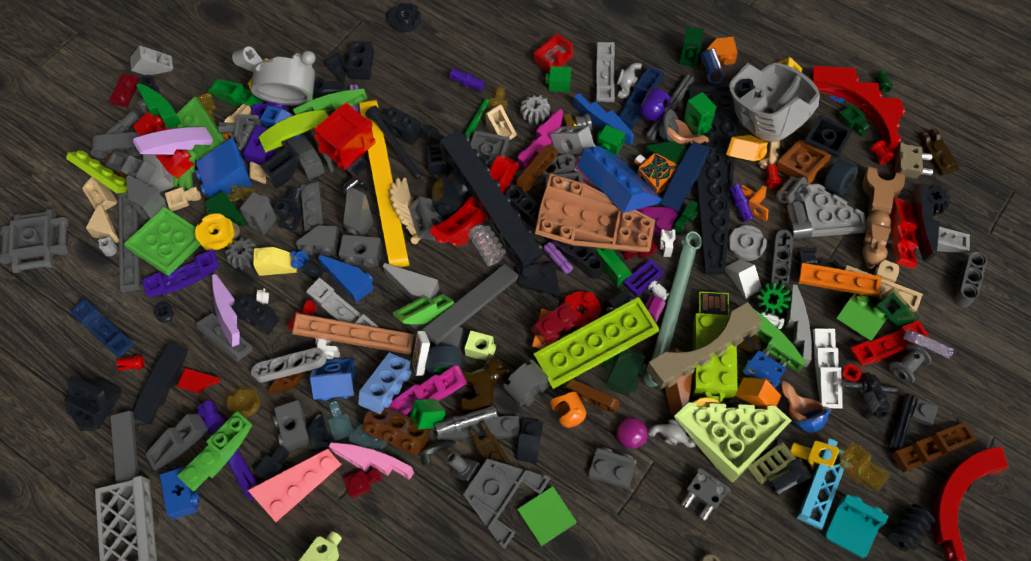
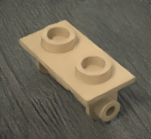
M765 141L768 142L766 147L767 153L764 158L759 160L761 168L765 169L768 165H776L779 159L776 150L780 146L779 141Z

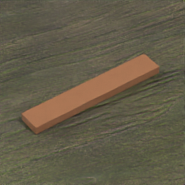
M297 313L292 334L404 354H411L414 334Z

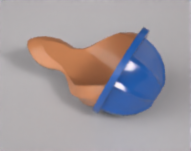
M782 381V393L790 402L789 413L793 418V422L799 428L810 433L821 430L827 422L831 409L823 406L816 400L798 396L790 383Z

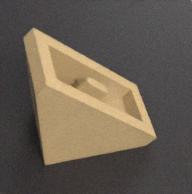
M501 104L485 113L486 128L492 134L510 137V139L517 136Z
M98 205L86 229L94 238L103 239L110 237L115 243H118L119 238L107 212L102 205Z

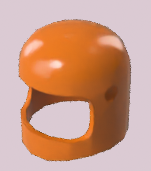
M577 392L556 397L549 403L551 408L556 410L561 416L559 423L566 428L575 427L586 418V409Z

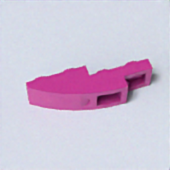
M560 109L553 113L545 124H541L536 131L537 139L533 140L530 147L518 155V168L521 170L527 168L546 145L550 144L554 147L550 134L562 127L563 110Z

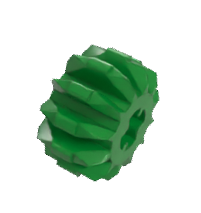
M777 281L773 282L772 287L767 282L765 283L766 289L762 287L759 289L762 294L757 295V299L763 301L758 305L759 307L766 305L764 312H767L770 308L771 314L774 315L776 309L779 313H783L782 307H789V304L785 301H791V297L785 295L790 290H782L785 284L782 283L778 288ZM772 293H774V296L776 294L779 296L777 302L770 300Z

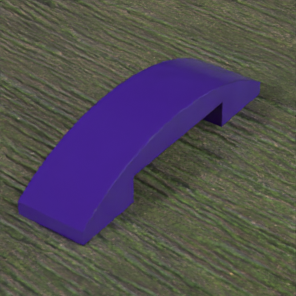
M212 249L196 256L197 261L174 270L169 276L166 274L162 275L159 272L142 279L146 295L152 297L174 292L207 277L219 267L215 251Z

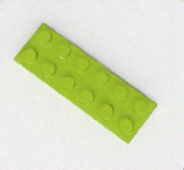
M637 297L534 353V356L541 369L549 376L548 381L554 389L659 332V328L640 298Z

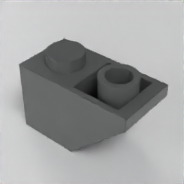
M318 225L297 240L296 245L299 251L305 252L307 255H337L340 234L337 226Z

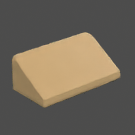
M93 177L82 187L94 209L98 205H102L104 210H107L118 203L111 190Z

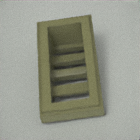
M782 442L747 469L759 485H762L768 478L784 470L796 458ZM772 456L779 463V466H777L775 462L771 459ZM765 461L768 463V465L772 468L773 471H770L767 468V466L764 464ZM760 466L766 476L763 477L756 467Z

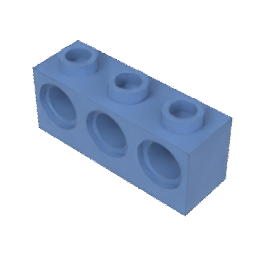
M388 353L359 391L358 405L381 414L385 407L388 408L390 406L392 397L400 392L403 382L409 380L411 376V370H409L410 361Z

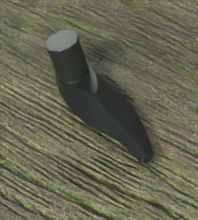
M446 441L423 448L418 454L422 456L423 466L431 465V454L439 453L441 450L456 444V442Z

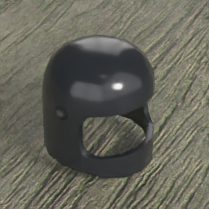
M620 290L605 299L604 306L607 313H610L614 309L636 299V297L629 290Z

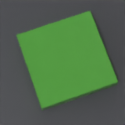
M554 487L549 488L518 509L519 514L540 546H543L577 522Z

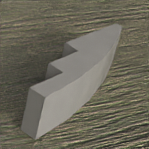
M939 227L937 251L968 253L970 251V235ZM891 230L887 243H892Z
M793 285L789 292L791 301H788L786 328L794 329L792 344L794 347L800 348V355L806 362L803 367H807L811 361L810 324L798 286Z

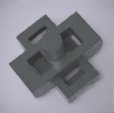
M791 176L787 182L782 184L781 190L776 192L778 201L791 204L793 201L804 202L811 193L809 186L806 185L808 183L806 178Z

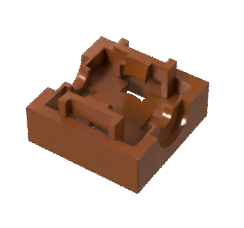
M799 140L778 160L777 170L788 177H805L808 182L806 185H809L814 180L817 171L825 169L830 164L831 155Z

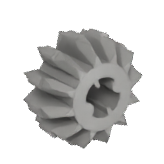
M533 94L532 98L527 96L526 100L522 101L520 113L523 115L524 120H528L529 124L535 122L537 125L538 121L544 123L545 118L549 117L550 106L547 98L542 99L541 95L536 97Z

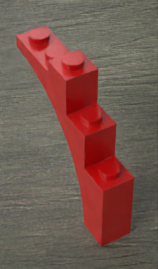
M813 66L809 79L813 81L819 92L843 98L861 109L878 128L887 149L894 153L896 147L901 142V136L898 135L899 120L905 113L902 99L881 98L882 92L879 90V84L859 82L856 68Z
M499 155L490 168V175L499 182L500 190L505 195L519 163L505 155ZM471 196L449 219L432 226L429 233L435 236V240L440 243L449 242L454 246L467 244L476 224L484 223L486 216Z

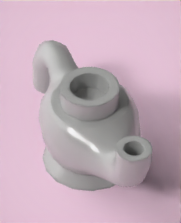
M633 63L626 70H621L616 84H619L622 88V91L618 93V98L626 99L629 96V89L631 86H635L638 78L635 77L634 71L635 69H641V63Z
M668 420L669 424L655 425L648 432V435L655 437V434L660 432L666 438L665 442L670 445L676 446L677 443H683L689 448L697 445L691 437L686 435V431L676 420Z

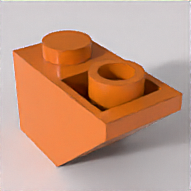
M734 37L716 38L707 48V50L715 48L721 65L735 64L738 52ZM701 60V67H705L703 61Z

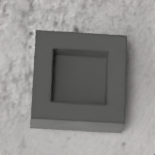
M918 399L915 402L911 419L931 427L934 423L938 406Z

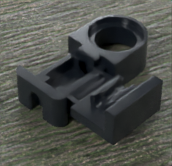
M816 247L803 248L797 251V255H800L801 264L806 263L824 267L830 264L835 269H840L839 263L834 259L819 261L815 256V253H817Z

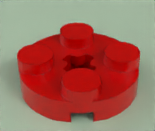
M579 291L566 296L564 303L567 302L578 316L574 321L576 325L573 328L580 329L600 318L601 305L592 292ZM579 307H583L586 310L584 311V314H581L580 311H576V309H579Z

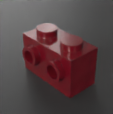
M565 302L537 322L531 330L542 344L548 340L552 343L560 337L559 332L563 329L567 332L576 325L574 321L578 316L568 303Z

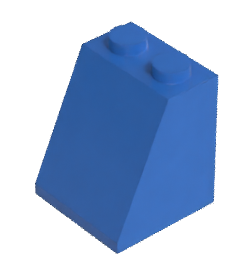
M233 138L228 139L196 162L198 170H195L199 181L202 180L203 182L200 187L203 194H207L209 198H212L221 191H224L227 195L252 186L243 158Z

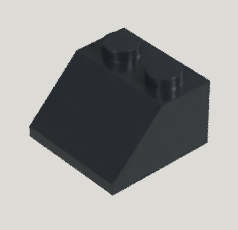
M819 115L804 142L839 157L853 129Z

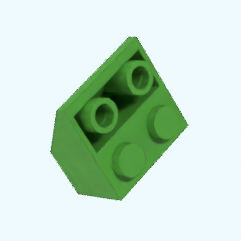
M855 293L837 319L872 341L888 316L877 304L870 301L871 298L869 296Z

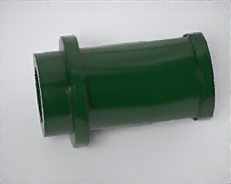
M885 70L877 72L875 76L879 83V90L882 93L890 92L893 83L889 81L887 72Z

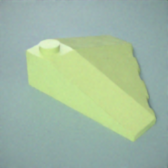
M690 402L674 416L713 465L732 483L792 421L776 406H767L766 409H755V405H738V408H726V404L710 403L709 407H697V403Z

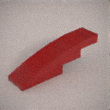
M893 197L891 237L896 263L913 269L918 264L913 251L918 246L914 234L918 224L910 202Z

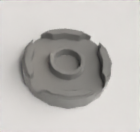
M743 225L740 228L734 229L728 239L730 252L736 258L744 261L758 259L766 249V238L754 226Z

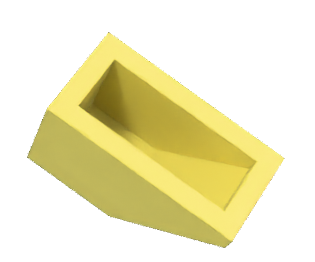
M275 247L255 248L254 267L258 275L297 273V268L294 269L291 266V252Z

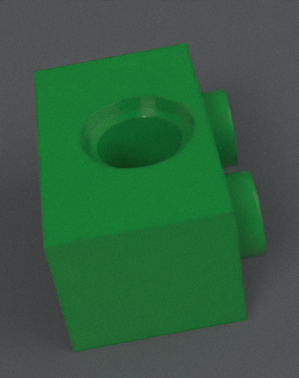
M701 92L688 100L683 122L695 135L707 133L712 127L716 106Z

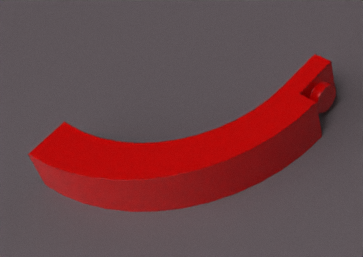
M1002 447L982 451L964 461L948 475L937 493L932 515L936 520L935 524H932L935 545L944 544V555L949 561H967L958 530L959 505L966 489L974 480L986 475L1001 473L1008 468Z

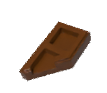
M306 371L275 379L267 390L268 393L275 394L295 389L305 376Z

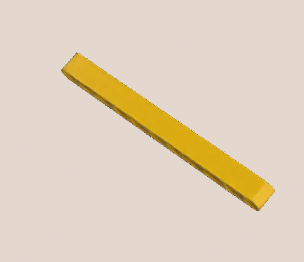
M377 99L359 103L361 115L367 119L368 117L365 115V112L372 106L378 107ZM370 120L373 124L372 131L376 143L368 150L389 264L399 268L409 266L401 220L398 218L399 214L394 211L396 208L392 206L394 202L390 199L392 195L389 191L392 189L393 179L384 134L378 125Z

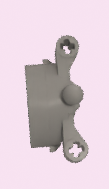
M249 46L233 53L232 59L237 66L253 72L251 92L256 97L282 105H303L312 101L315 70L312 68V64L316 59L312 51H304L302 55L296 53L292 56V59L274 57L265 61Z

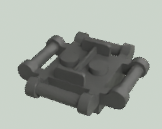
M53 208L46 209L45 212L26 215L21 213L15 214L14 221H10L9 226H3L0 229V234L2 235L0 263L9 264L12 261L14 273H21L22 270L40 267H54L53 254L65 255L68 253L66 231L69 220L65 217L56 218ZM54 227H58V245H56ZM44 256L43 260L21 263L22 259Z

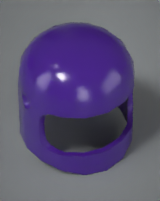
M660 89L648 90L640 106L643 117L650 121L661 119L671 101L670 96ZM664 99H667L668 103L663 105Z

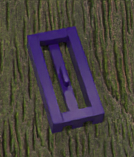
M650 259L623 282V285L628 287V290L633 292L637 298L649 287L651 282L661 278L664 275V271ZM651 266L653 267V269H651L647 274L641 277V279H639L636 283H634L633 285L631 284L647 269H649ZM656 271L658 272V273H656L652 278H650L646 283H644L641 287H639L638 289H636V288H637L638 286H640L644 281H646L650 276H652Z

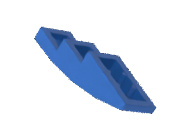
M580 93L574 96V108L582 116L588 113L591 123L602 131L606 125L626 133L624 143L629 146L633 144L634 133L613 110L606 113L597 102L589 104Z

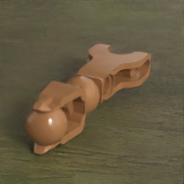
M868 166L864 174L862 183L863 191L870 198L868 217L866 219L868 229L863 239L862 256L867 268L872 269L887 258L888 252L885 246L891 230L890 214L893 197L897 198L903 189L905 174L896 172L893 180L886 181L878 176L877 168Z

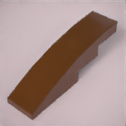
M966 422L937 432L931 437L920 440L909 447L898 450L892 456L901 471L905 473L977 441Z

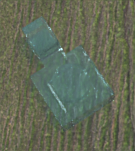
M337 401L330 403L329 406L334 418L328 420L334 440L353 435L354 431L348 413L342 415Z
M363 424L350 434L349 441L359 447H370L372 450L383 454L386 452L383 448L387 445V442L363 432Z

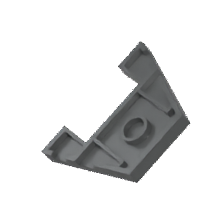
M487 459L463 496L500 546L505 549L516 533L497 520L521 482L540 495L551 478Z

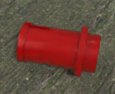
M775 164L768 165L765 168L768 178L766 183L772 189L778 188L781 184L778 168Z
M140 355L130 358H118L117 366H121L118 367V370H141V368L145 367V359Z

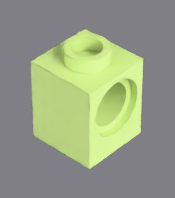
M470 331L465 345L466 356L487 361L490 355L494 356L496 350L494 338ZM481 344L486 346L484 349L477 348Z

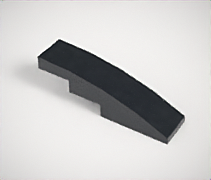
M921 183L912 192V210L918 224V228L915 231L918 248L923 261L928 262L937 254L940 221L933 219L934 203L927 201L929 185Z
M173 342L169 343L142 390L133 411L134 419L146 424H153L159 405H164L170 387L175 386L189 350L188 348Z

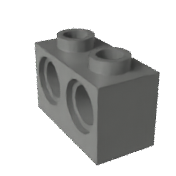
M419 196L409 206L418 238L435 241V236L429 232L432 226L442 223L443 219L433 207L432 199Z

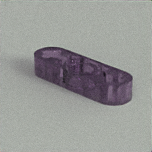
M908 329L903 339L948 359H952L955 352L954 349Z

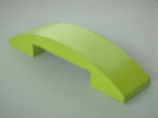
M317 110L289 117L267 129L259 136V140L266 153L281 147V141L313 128L315 129L329 116L325 110Z

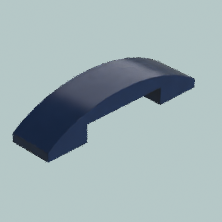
M85 298L69 311L118 358L134 345Z

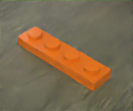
M802 263L798 283L878 297L880 295L881 276Z

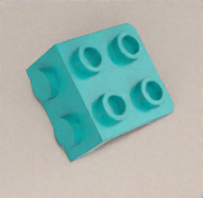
M847 494L840 501L825 537L827 540L860 558H865L869 553L878 529L886 523L888 515L884 514L876 506H869L863 503L859 497Z

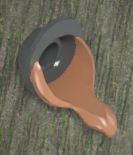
M673 110L666 111L659 127V135L664 142L674 141L683 145L692 142L701 144L709 141L705 135H693L687 125L678 119Z

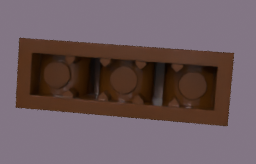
M386 407L381 414L370 410L365 415L362 428L363 432L415 456L427 444L431 428L418 429L410 417Z

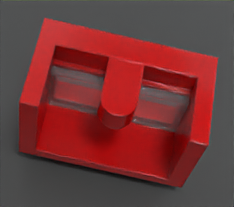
M556 34L533 53L535 64L546 70L547 73H550V66L561 67L573 57L572 43Z

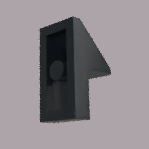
M523 419L519 435L517 461L537 464L544 422Z

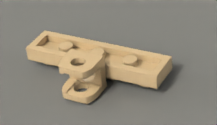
M887 260L882 261L874 273L875 276H881L880 295L873 298L878 299L894 287L916 312L923 294L895 284L899 273V265ZM848 265L845 267L847 271L869 274Z

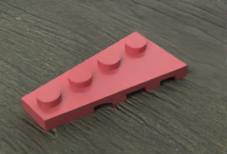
M326 449L248 491L273 520L277 522L334 472L341 463Z

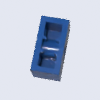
M186 467L160 474L166 514L172 519L198 512L197 505L200 504L198 493L193 492L177 477Z

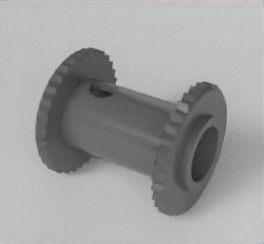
M913 343L906 346L907 355L900 363L894 361L889 364L892 375L906 384H912L915 381L913 373L920 365L928 366L931 363L929 353L923 347Z

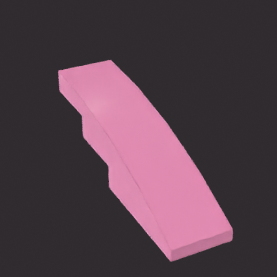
M331 443L329 445L333 453L357 468L364 470V472H367L370 466L375 469L378 468L386 476L390 474L392 469L409 480L414 474L411 466L378 451L349 444Z

